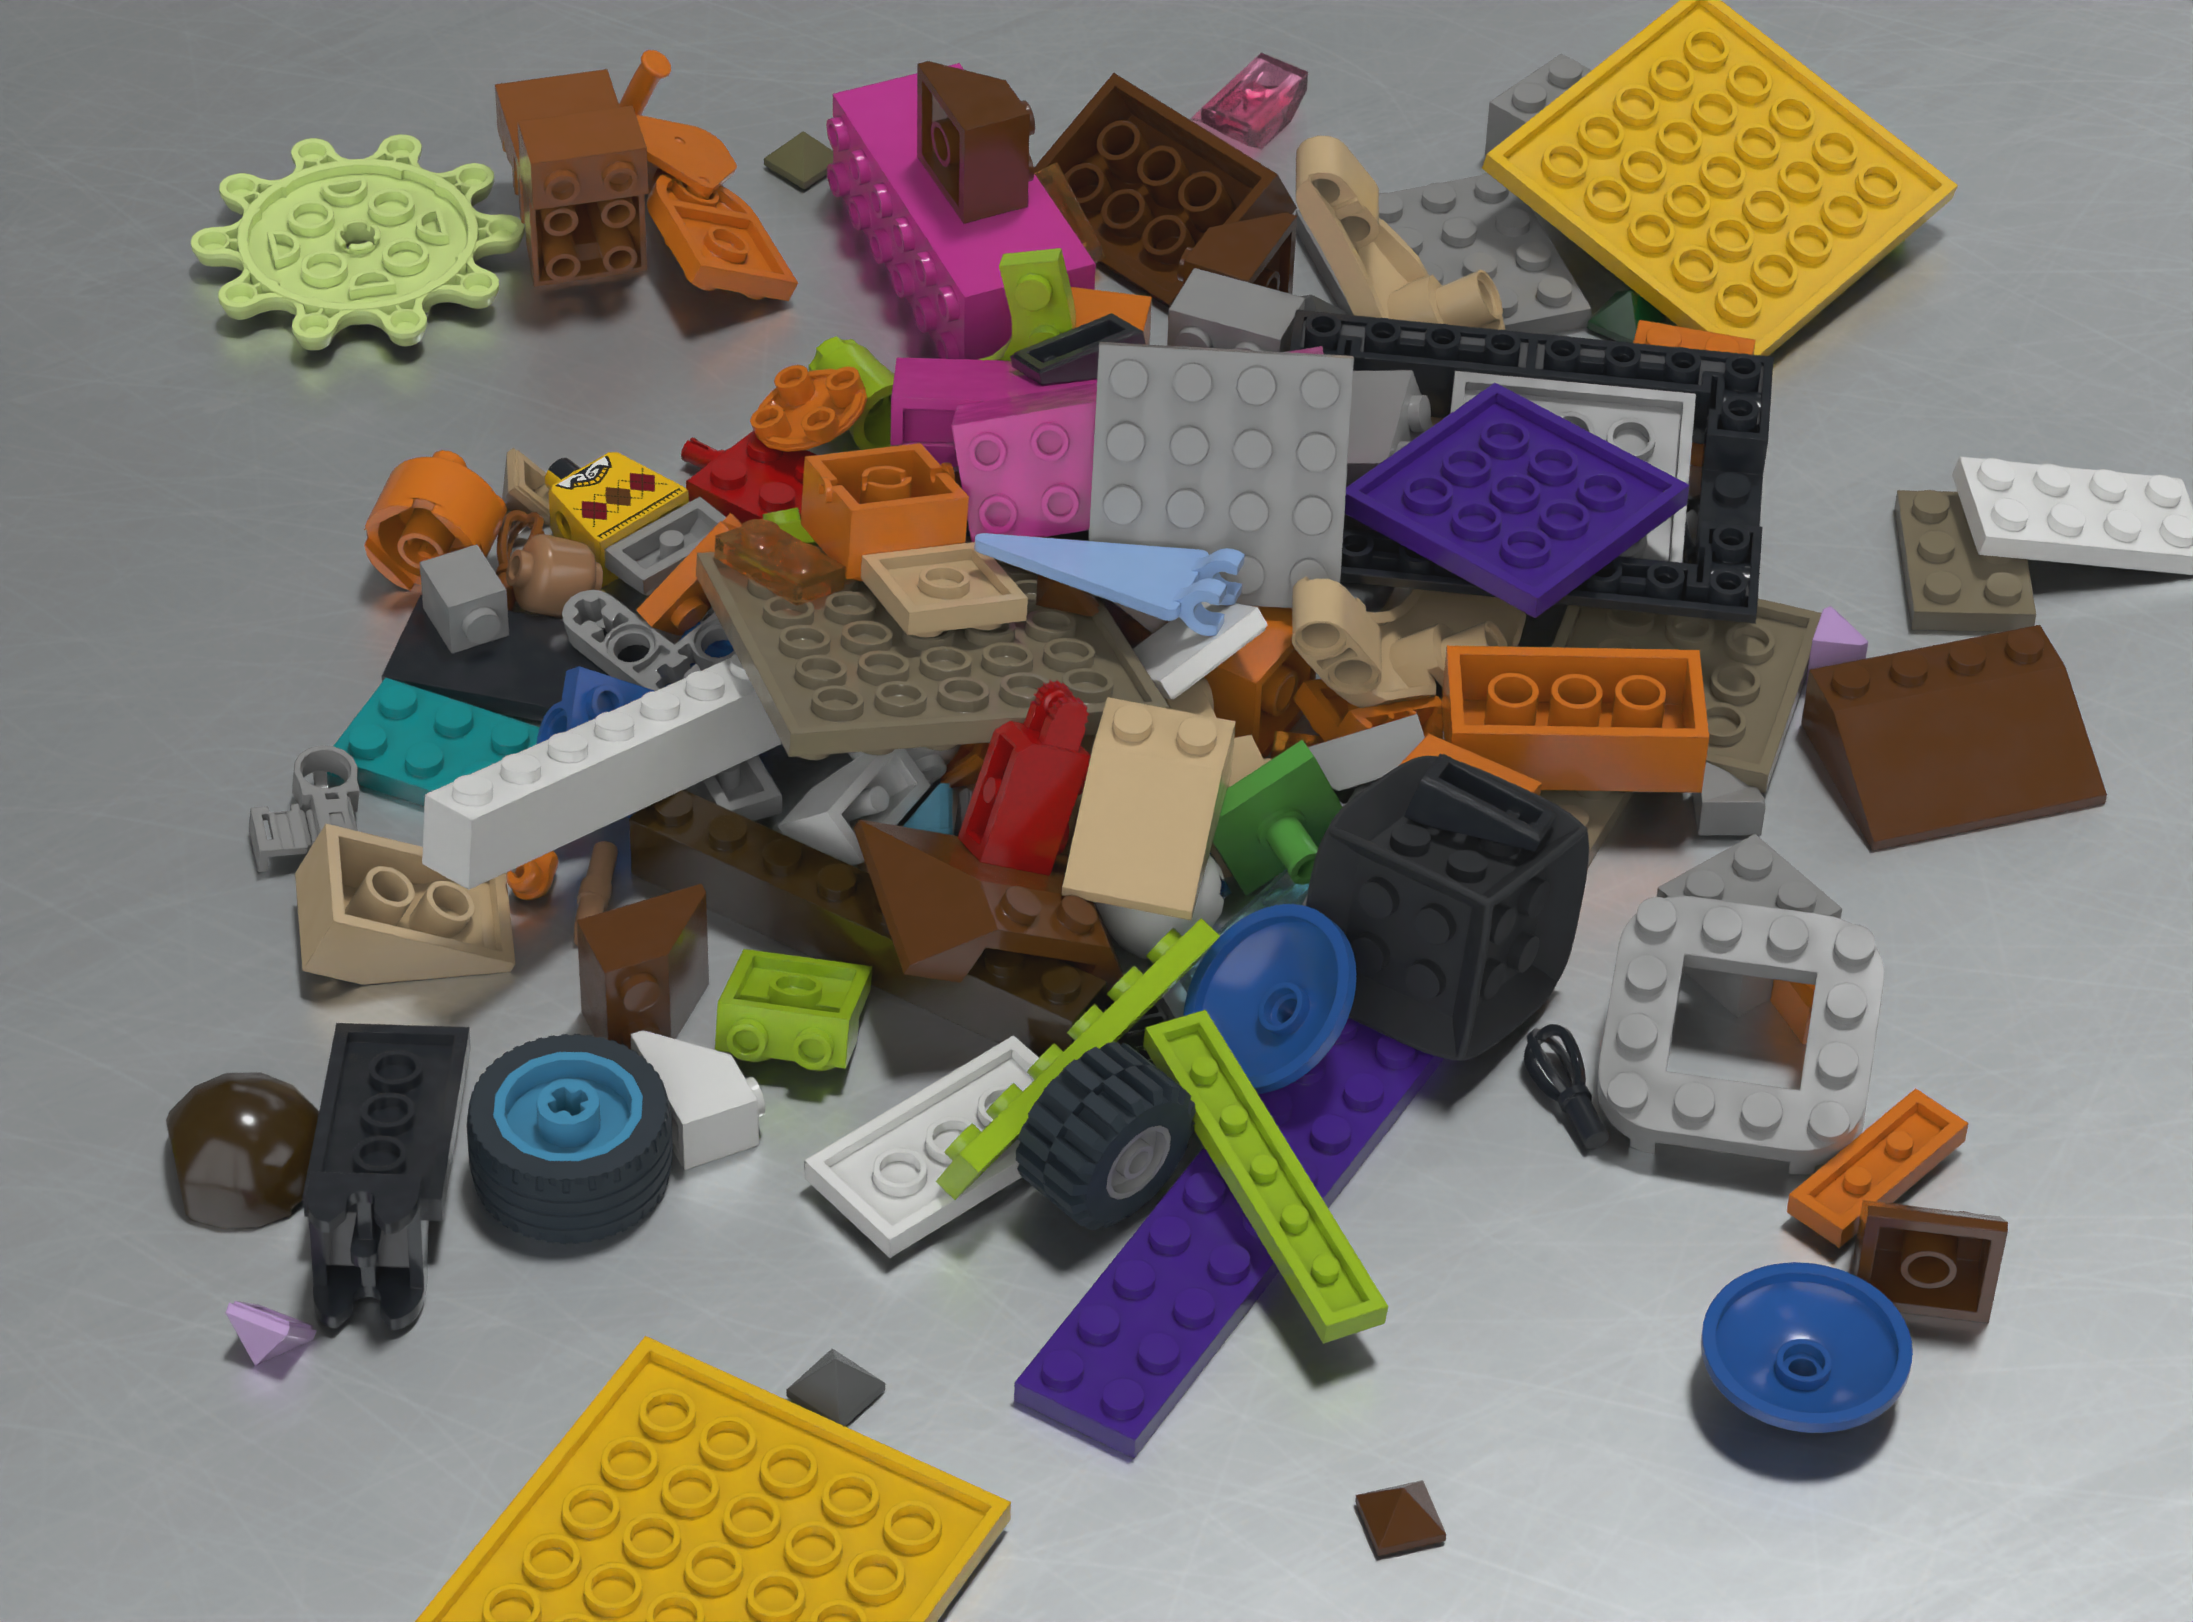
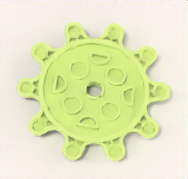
M398 134L384 139L378 150L373 155L364 159L343 158L335 152L329 142L323 139L310 138L299 141L292 147L291 157L296 168L293 173L282 179L266 180L246 173L233 174L223 179L219 185L220 196L230 210L241 214L243 217L238 222L229 226L204 228L196 232L191 239V248L199 262L203 265L232 267L242 271L240 276L223 285L218 292L220 305L226 314L233 319H248L270 310L287 311L296 315L292 322L293 334L299 344L308 350L324 349L329 346L334 336L341 329L350 325L365 324L381 328L387 333L391 341L399 346H412L422 339L428 325L425 313L434 304L452 302L474 309H482L494 302L499 291V279L496 274L475 264V261L484 256L515 251L522 241L525 227L518 217L506 214H483L473 208L475 204L489 196L495 182L494 172L484 164L470 163L444 173L430 172L418 164L422 154V145L418 139L410 135Z

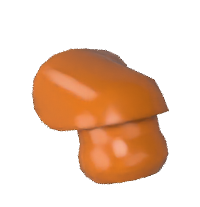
M551 851L517 867L515 873L511 870L508 871L506 874L507 883L515 896L523 900H535L548 893L559 865L558 856L554 851Z

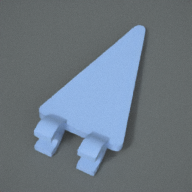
M980 533L975 536L974 549L978 553L1165 621L1176 620L1179 616L1191 630L1204 636H1215L1218 634L1224 624L1225 614L1210 612L1203 607L1201 602L1218 606L1235 605L1242 593V583L1226 581L1219 573L1226 572L1233 575L1239 573L1244 564L1245 554L1235 549H1220L1209 555L1208 552L1199 549Z

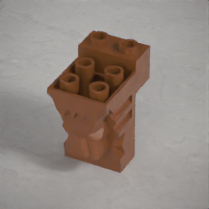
M608 69L495 84L497 130L503 151L506 152L507 159L512 166L515 195H519L521 223L525 224L526 246L533 286L538 287L647 271L644 196L649 194L647 147L633 105L619 106Z

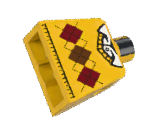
M608 452L582 468L568 458H561L549 467L545 475V485L550 489L548 492L550 529L553 536L585 543L589 546L595 555L596 562H599L602 566V588L619 578L605 568L604 549L689 503L688 490L682 485L619 452Z

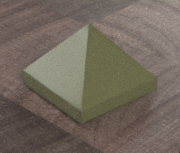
M803 131L764 158V165L799 187L806 189L827 175V166L833 163V150Z

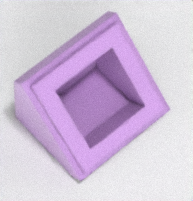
M1831 606L1823 609L1812 640L1805 685L1808 682L1810 669L1866 659L1868 641Z

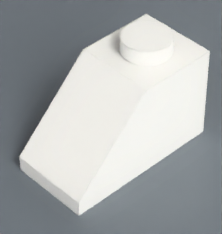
M894 749L893 752L886 755L864 753L814 786L778 827L784 835L853 866L865 861L853 829L859 819L897 825L931 785L906 749Z
M644 1030L631 1034V1050L636 1051L640 1057L643 1056L647 1063L654 1067V1071L658 1072L660 1079L664 1083L671 1108L673 1151L684 1170L759 1146L758 1117L765 1115L766 1111L763 1094L755 1078L749 1077L745 1079L731 1054Z

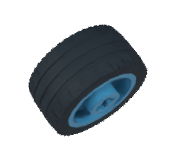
M561 1034V1036L541 1037L535 1041L525 1042L524 1045H518L513 1050L505 1052L502 1057L495 1059L493 1064L486 1068V1071L480 1075L479 1081L475 1083L474 1091H472L469 1100L466 1125L469 1166L483 1206H486V1210L490 1214H493L494 1219L502 1222L503 1226L509 1227L513 1232H519L525 1237H532L538 1241L544 1240L547 1243L592 1242V1240L598 1239L599 1241L608 1236L612 1237L617 1235L618 1232H624L628 1227L636 1225L661 1200V1195H664L666 1185H668L673 1158L671 1108L660 1075L657 1071H654V1067L650 1063L648 1064L643 1056L640 1057L633 1049L630 1050L628 1046L620 1045L616 1041H609L603 1037H593V1035Z

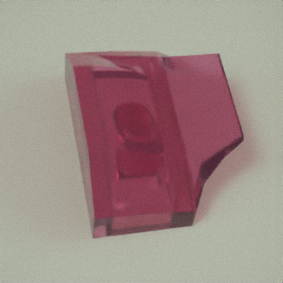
M1260 53L1190 119L1206 124L1247 146L1262 150L1292 121L1307 91L1308 72Z

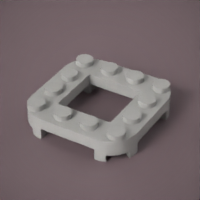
M1694 896L1651 897L1644 900L1639 905L1637 913L1625 926L1618 945L1598 1067L1597 1096L1599 1109H1603L1606 1117L1617 1130L1630 1138L1631 1147L1646 1153L1655 1154L1656 1143L1786 1161L1790 1162L1788 1174L1815 1173L1816 1165L1828 1162L1863 1131L1884 984V966L1880 953L1875 946L1876 942L1873 933L1862 925L1852 924L1843 919L1823 914ZM1685 967L1815 985L1800 1090L1667 1071L1681 980L1683 979Z

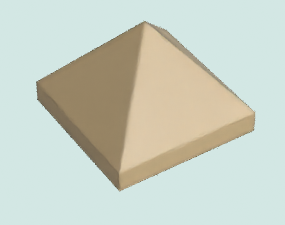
M514 448L508 451L506 455L502 499L506 503L507 510H520L527 514L537 512L544 518V524L550 525L548 494L550 489L545 485L546 472Z

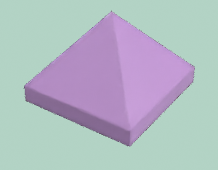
M234 1301V1303L228 1304L225 1312L255 1366L312 1341L317 1331L312 1329L314 1325L259 1304Z

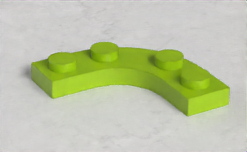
M1056 248L1003 254L999 269L1012 317V335L1008 343L995 354L978 360L1011 361L1010 356L1015 352L1076 328L1074 299L1062 249Z

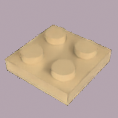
M975 542L862 555L860 578L907 635L929 638L939 636L943 631L964 628L993 630L999 628L1004 623L1026 621L1028 597L994 558L975 551Z

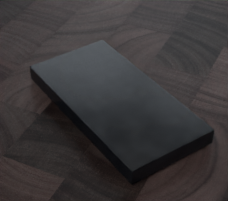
M420 595L381 677L382 682L385 678H389L494 713L542 721L548 710L554 704L562 701L567 670L580 666L605 675L608 674L573 647L568 640L563 620L508 611L509 636L451 653L423 609L422 595ZM602 628L604 636L606 637L608 633L606 632L605 628ZM631 645L622 649L617 658L623 662L639 661L648 654L649 648L643 645Z

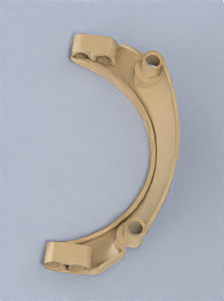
M1318 135L1308 138L1299 145L1296 150V204L1330 264L1353 315L1506 330L1502 317L1501 298L1490 276L1485 271L1478 270L1443 286L1433 274L1429 276L1419 256L1384 220L1379 218V188L1343 142L1331 136ZM1431 417L1432 425L1434 426L1444 418ZM1304 577L1293 586L1292 644L1295 650L1328 687L1349 703L1359 708L1435 696V679L1443 687L1447 645L1518 647L1527 614L1497 597L1399 587L1394 588L1382 609L1377 613L1367 612L1363 602L1359 598L1355 599L1339 582L1319 578L1310 580Z

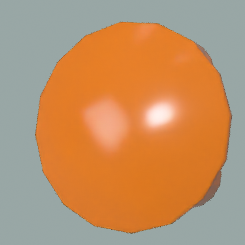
M792 365L776 375L774 379L776 388L770 392L760 404L758 410L752 414L750 422L757 439L768 448L785 452L809 450L832 441L850 429L862 415L867 401L864 383L858 370L854 367L808 372L807 368L803 365Z

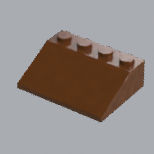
M1115 73L1110 76L1034 167V174L1091 258L1168 308L1171 307L1183 287V281L1177 278L1178 265L1182 254L1187 247L1194 248L1209 227L1285 212L1293 214L1297 209L1277 173Z
M2041 625L1809 670L1801 725L1872 851L2101 805L2106 802L2107 793L2065 664Z

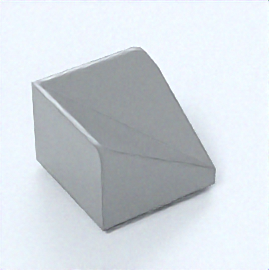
M1706 762L1702 793H1692L1698 835L1751 836L1756 834L1761 836L1765 814V800L1759 789L1748 786L1730 772Z

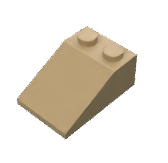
M1107 697L1091 753L1063 881L1062 896L1076 895L1088 901L1192 920L1232 772L1236 721Z
M325 824L295 872L302 971L361 985L511 972L516 963L506 873L468 890L423 865V847Z

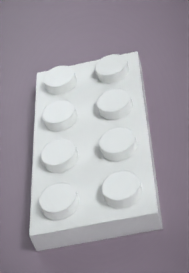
M1959 456L1952 476L1978 555L2193 575V506L2181 478H2171L2166 475L2151 476L2121 473L2108 469L2091 470L2060 467L2055 464L2040 465L2003 461L1997 458L1980 459Z
M1014 1035L804 1160L805 1179L889 1258L893 1257L1022 1177L1017 1170L1019 1163L1015 1160L1016 1149L1021 1142L1017 1139L956 1200L935 1182L952 1162L944 1151L970 1124L973 1123L982 1132L993 1121L986 1113L987 1109L1009 1086L1015 1083L1024 1091L1034 1081L1027 1071L1039 1057Z

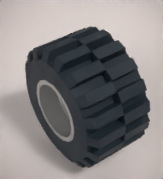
M1116 1042L1106 1043L1100 1049L1094 1047L1086 1051L1078 1060L1074 1059L1063 1068L1061 1073L1047 1085L1041 1096L1032 1106L1028 1113V1119L1022 1126L1018 1140L1021 1142L1016 1149L1015 1160L1019 1163L1017 1170L1029 1184L1081 1227L1085 1226L1091 1230H1097L1101 1226L1105 1228L1111 1227L1124 1217H1130L1145 1203H1148L1176 1170L1178 1163L1188 1148V1140L1194 1131L1195 1123L1192 1119L1196 1113L1195 1103L1190 1100L1191 1095L1131 1046L1125 1043L1119 1045Z

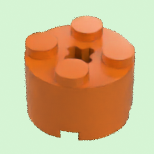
M441 450L435 452L432 457L409 459L399 464L391 472L366 522L364 529L367 532V540L364 544L366 555L373 566L385 578L395 585L411 591L415 583L421 585L420 562L476 544L487 558L501 529L507 511L506 503L501 497L496 495L484 479L467 468L463 458L456 453Z

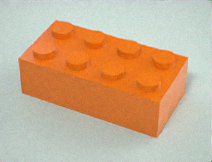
M1447 645L1442 690V716L1445 741L1542 782L1541 790L1702 793L1709 744V730L1700 650Z

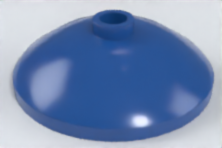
M1280 904L1255 911L1232 925L1207 951L1189 985L1183 1016L1203 1010L1207 1011L1257 1094L1283 1088L1304 1076L1323 1059L1335 1044L1347 1022L1354 1001L1357 975L1356 962L1350 942L1337 924L1324 914L1307 906Z
M1791 1262L1767 1265L1735 1278L1711 1302L1703 1321L1701 1334L1703 1362L1710 1378L1719 1391L1731 1403L1748 1415L1764 1423L1798 1432L1826 1433L1842 1431L1875 1419L1889 1409L1899 1398L1907 1384L1912 1364L1913 1348L1910 1332L1904 1318L1894 1304L1881 1291L1863 1279L1837 1268L1813 1263Z

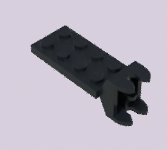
M336 1023L303 1192L304 1217H309L314 1310L318 1319L328 1327L337 1328L351 1317L354 1304L364 1297H373L380 1301V1316L391 1330H398L409 1325L416 1319L423 1307L428 1283L429 1221L443 1220L471 1049L470 1027Z

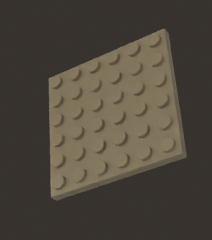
M1060 535L1042 537V538L1062 539ZM966 536L965 543H970L971 537ZM820 546L697 553L696 577L789 757L798 756L808 760H820L827 758L831 754L863 752L870 755H886L893 752L894 749L926 747L931 750L945 751L962 744L990 743L994 730L1009 721L1024 723L1031 701L1035 700L1034 694L1037 693V688H1041L1043 683H1049V680L1052 682L1058 680L1061 684L1064 683L1073 693L1072 695L1075 698L1079 697L1088 707L1087 712L1090 715L1087 716L1089 722H1086L1084 725L1086 727L1084 736L1097 734L1107 697L1169 709L1165 699L1100 597H1095L1100 606L1098 607L1099 612L1093 617L1037 606L1038 574L995 559L997 563L1028 597L1026 621L1004 623L999 628L993 630H979L975 628L943 631L939 636L925 638L907 635L863 581L846 579Z

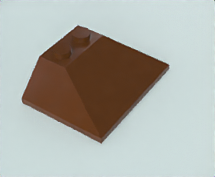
M860 819L853 828L905 975L961 983L984 949L991 948L1059 959L1107 981V993L1124 976L1096 903L1076 895L1062 896V886L1069 858L1068 854L1061 853L1057 855L1051 874L1047 876L981 863L958 839V836ZM1106 994V1002L1113 1001V1000Z

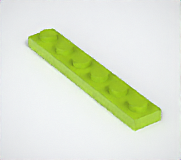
M1202 918L1183 936L1175 928H1172L1146 955L1154 964L1144 974L1133 966L1107 993L1114 1003L1104 1013L1094 1004L1067 1032L1075 1041L1064 1052L1054 1043L1029 1068L1027 1073L1034 1081L1024 1091L1013 1083L995 1100L986 1111L993 1121L982 1132L972 1123L951 1143L944 1153L952 1162L935 1182L956 1200L1018 1139L1021 1128L1028 1119L1029 1111L1052 1079H1055L1063 1068L1074 1059L1078 1060L1086 1051L1094 1047L1100 1049L1106 1043L1117 1042L1198 963L1220 935Z
M1199 1011L1146 1027L1143 1041L1145 1050L1158 1069L1191 1095L1190 1100L1195 1103L1196 1109L1192 1119L1195 1123L1194 1131L1323 1344L1385 1324L1389 1306L1207 1011Z

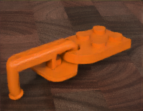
M656 50L645 51L641 56V64L634 73L619 106L633 105L647 147L649 193L646 203L647 209L664 237L665 244L673 252L685 273L686 279L702 290L714 291L717 288L739 292L756 300L767 297L789 301L798 285V281L755 212L739 196L722 186L723 183L733 176L737 168V164L726 146L716 136L699 127L642 116L660 79L668 77L671 72V64L662 53Z

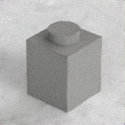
M477 544L420 562L423 609L451 653L509 636L506 588Z

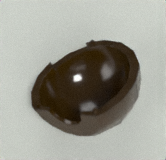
M261 1072L225 1073L194 1086L169 1111L166 1118L168 1136L186 1216L193 1221L218 1228L237 1229L261 1227L292 1215L291 1209L303 1200L319 1115L318 1109L294 1085Z

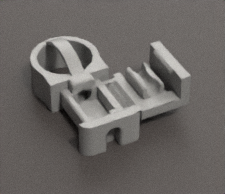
M320 745L308 748L299 754L294 762L292 794L298 804L290 805V811L269 812L268 806L250 809L249 833L258 872H268L269 857L307 854L308 849L311 848L325 824L358 831L354 812L358 811L360 793L357 781V765L353 757L346 751L334 746ZM326 772L339 775L345 780V783L337 787L328 788ZM313 773L314 785L310 784L304 777ZM263 820H268L272 839L267 840Z

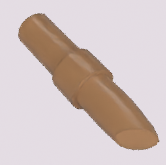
M601 841L594 845L586 877L583 878L577 896L578 909L574 925V943L576 946H578L576 920L602 913L609 906L613 890L611 881L619 850L617 846L607 841Z

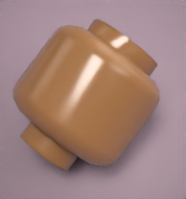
M537 534L527 541L522 550H515L508 562L506 579L508 585L513 586L515 600L521 609L563 619L562 611L564 605L572 596L587 590L601 591L603 570L601 564L596 562L595 555L585 543L546 534Z

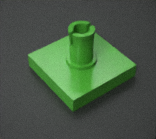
M1303 740L1227 788L1213 844L1246 896L1286 869L1295 884H1309L1319 844L1331 821L1343 808L1316 758Z

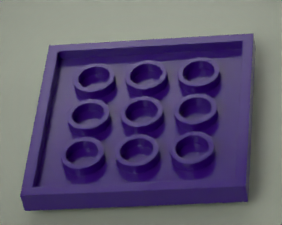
M1493 383L1347 486L1344 513L1536 618L1686 506L1690 485L1513 391Z

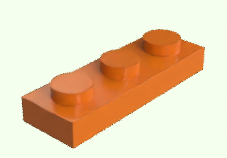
M1915 1088L1789 1194L1787 1213L1840 1248L1857 1234L1863 1200L1893 1203L1965 1142L1968 1122Z

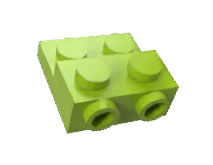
M743 949L718 1000L715 1050L729 1052L740 1060L761 1062L770 1058L795 1061L800 1066L815 1071H826L835 1067L846 1068L858 1040L859 1016L871 991L873 966Z

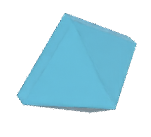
M940 783L903 827L953 835V788H949V783Z

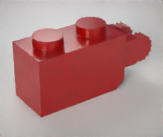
M1049 680V683H1043L1041 688H1037L1038 691L1034 694L1035 700L1031 701L1024 723L1009 721L993 732L958 835V839L981 863L1050 876L1057 855H1060L1067 845L1069 838L1068 822L1077 796L1083 793L1091 755L1081 746L1086 730L1084 725L1086 722H1089L1087 716L1090 714L1087 712L1088 707L1079 697L1075 698L1069 688L1058 680L1056 682Z

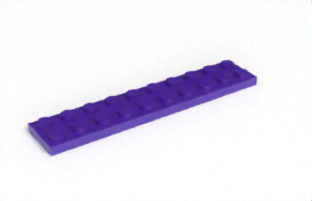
M1348 1017L1335 1044L1315 1067L1295 1082L1283 1088L1258 1095L1329 1208L1444 1058L1421 1052ZM1203 1147L1014 1382V1401L1133 1459L1279 1273L1277 1266L1205 1147Z

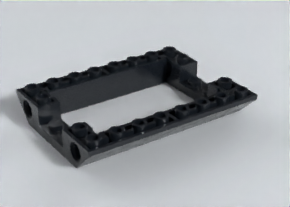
M1296 310L1290 351L1322 346L1323 353L1326 355L1353 356V371L1412 370L1421 395H1426L1429 399L1431 417L1445 418L1450 414L1455 371L1696 394L1692 443L1703 444L1694 564L1618 556L1556 602V604L1756 624L1763 529L1760 526L1762 484L1769 437L1774 357ZM1343 528L1341 582L1496 597L1379 532Z

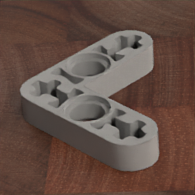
M600 590L579 592L566 602L562 611L568 640L574 648L611 677L654 691L664 688L669 683L673 684L693 672L702 671L729 659L735 654V651H733L731 654L720 658L710 657L705 654L706 648L715 641L729 640L715 613L674 645L610 594ZM602 618L605 630L608 633L606 637L604 636L603 629L594 623ZM585 619H590L582 624V621H584ZM631 645H643L649 648L648 654L639 661L623 662L617 658L622 649Z

